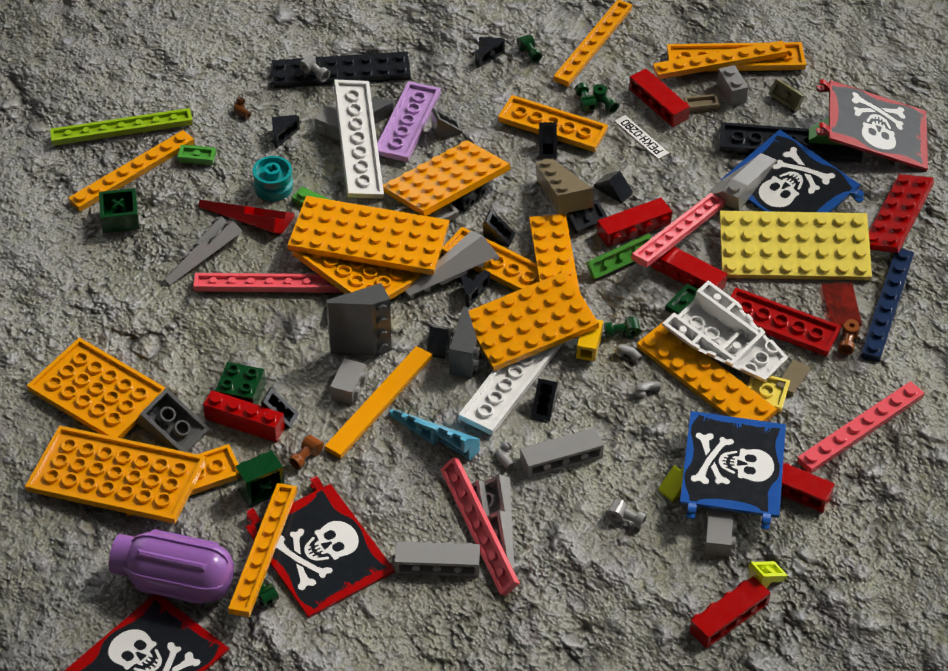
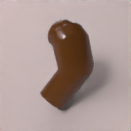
M237 97L234 102V112L248 120L251 117V112L245 109V99Z

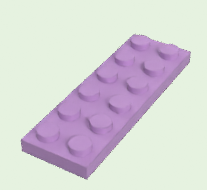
M410 81L407 82L377 143L379 156L404 162L409 161L428 122L431 110L438 101L441 88Z

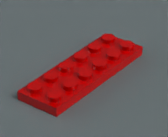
M898 175L869 230L870 250L899 253L934 185L933 177Z
M735 287L730 296L739 302L742 310L753 318V322L758 328L761 327L765 334L826 357L841 332L842 326L737 287Z

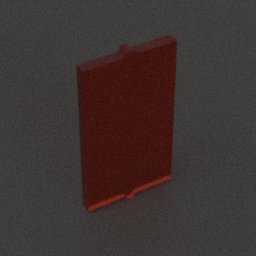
M852 282L822 284L821 287L829 322L843 327L847 320L854 319L858 321L859 326H862Z

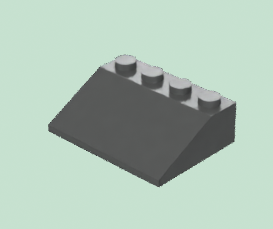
M382 283L326 300L329 350L331 354L376 356L392 350L390 298Z

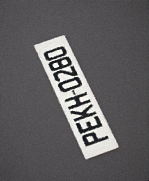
M626 115L615 120L616 123L658 159L669 153Z

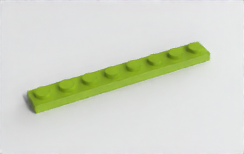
M190 108L51 128L50 135L52 146L188 126L193 125Z

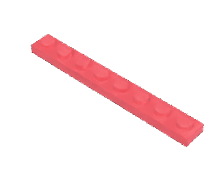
M710 193L633 252L631 260L647 268L725 206L726 201Z
M195 273L193 286L194 292L343 293L319 274Z
M911 381L799 455L797 462L812 474L924 397V392Z
M453 457L440 470L475 543L480 544V554L500 595L506 596L520 583L459 458Z

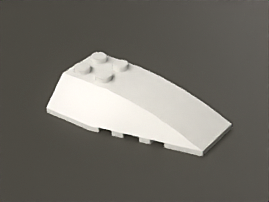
M707 281L697 290L694 300L680 314L673 313L662 323L663 327L693 349L764 382L788 359L776 343L765 336V331L761 327L758 328L753 318L742 310L739 302L710 281Z

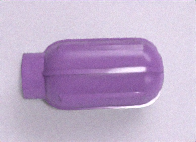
M155 529L135 537L118 534L109 555L110 573L127 576L138 591L197 604L223 599L229 591L234 575V563L231 554L225 548L219 546L217 542Z

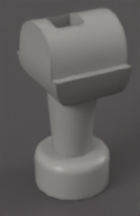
M309 55L299 62V66L305 74L312 71L317 74L316 77L321 82H325L330 77V71L327 68H320L316 64L314 55Z
M614 499L606 512L607 517L614 520L613 522H621L623 519L633 521V525L639 529H642L647 518V514L643 512L635 514L626 509L625 502L620 499Z

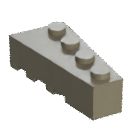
M543 159L540 162H535L537 182L559 215L594 207L592 187L554 159Z

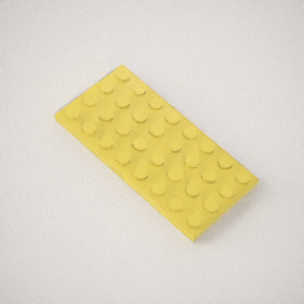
M720 211L722 271L728 273L727 278L872 279L867 213Z

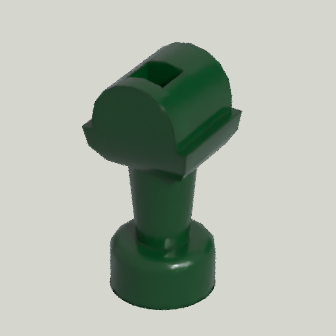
M529 34L517 38V45L520 51H527L529 53L528 58L532 63H537L542 59L543 55L540 50L535 49L533 36Z
M584 82L578 83L574 90L580 97L581 110L597 109L595 96L588 94V85Z
M602 84L594 85L593 95L597 103L600 101L604 103L605 109L610 114L616 112L619 108V103L607 96V86Z
M629 316L624 323L613 325L612 322L604 323L606 338L613 337L614 333H625V336L628 338L641 334L637 317Z
M263 582L258 595L260 604L265 607L278 600L279 595L273 584L266 585Z

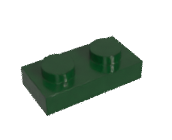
M686 284L666 304L665 310L671 314H680L694 300L698 289L690 284Z

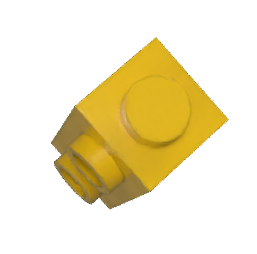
M597 320L599 323L598 329L579 336L576 353L577 359L595 362L602 337V320Z

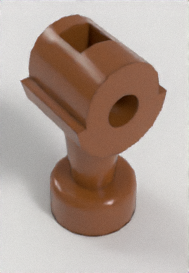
M849 319L843 324L842 336L844 340L839 344V351L844 355H851L854 352L855 344L853 339H857L859 335V323L854 319Z
M308 435L301 443L302 450L299 454H292L288 459L289 463L295 469L300 470L305 465L304 460L308 456L319 455L324 447V442L312 435Z

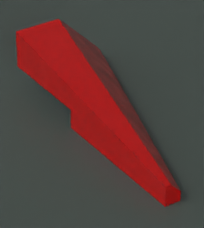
M200 199L198 207L282 234L293 220L295 214Z

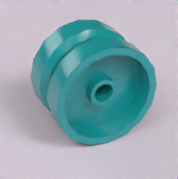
M267 156L254 164L252 170L255 193L259 198L266 201H279L287 198L292 193L293 173L292 166L288 160L280 156Z

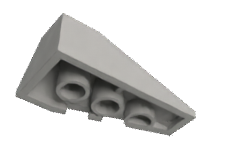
M760 153L718 182L710 193L724 199L726 206L740 211L775 165L776 159Z

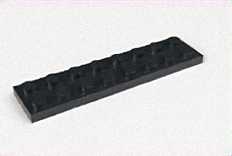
M408 51L315 57L316 64L320 68L325 67L330 71V77L325 82L317 79V74L311 71L305 74L301 70L299 62L304 58L272 60L274 88L331 85L334 83V80L377 82L411 79Z
M721 122L719 151L751 154L778 130H781L824 160L862 162L861 150L846 145L808 143L809 129Z

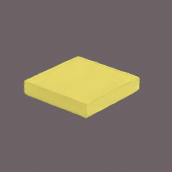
M770 376L764 382L750 377L748 387L777 408V413H781L790 380ZM778 381L785 382L784 389L776 386Z

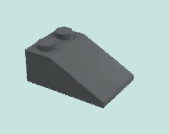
M463 306L449 348V374L472 378L474 371H478L479 360L477 359L480 348L477 347V338L468 308Z
M165 388L136 419V423L149 435L168 447L187 452L210 429L168 388Z

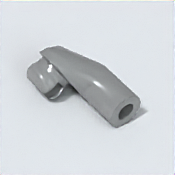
M619 344L614 350L618 357L621 358L624 354H627L637 364L643 360V356L633 347Z
M645 381L635 387V396L644 398L646 391H660L661 382Z
M504 441L499 446L496 456L507 470H511L515 465L509 458L513 446L510 442Z

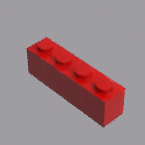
M645 68L630 76L629 90L671 127H675L689 119L690 106L688 103L683 101L649 70Z
M661 197L598 220L597 234L607 247L616 245L670 225L672 210Z
M672 247L651 264V267L656 271L685 285L690 284L696 289L701 288L707 281H710L721 290L726 286L728 273L676 247Z
M211 390L203 403L206 420L276 443L285 429L284 413Z
M783 462L781 496L824 513L833 496L835 483Z
M754 576L747 581L743 580L736 589L726 592L719 601L712 602L705 611L695 614L690 620L689 632L707 649L769 604L771 592Z

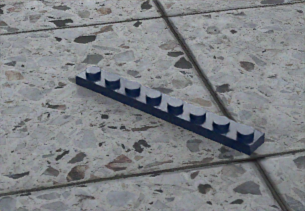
M900 249L899 253H894L861 357L878 362L881 360L912 263L913 251Z

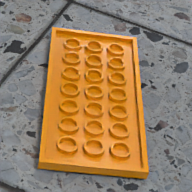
M306 196L288 242V250L434 275L449 228V220Z
M59 425L27 481L25 488L27 492L176 524L207 460L206 456Z

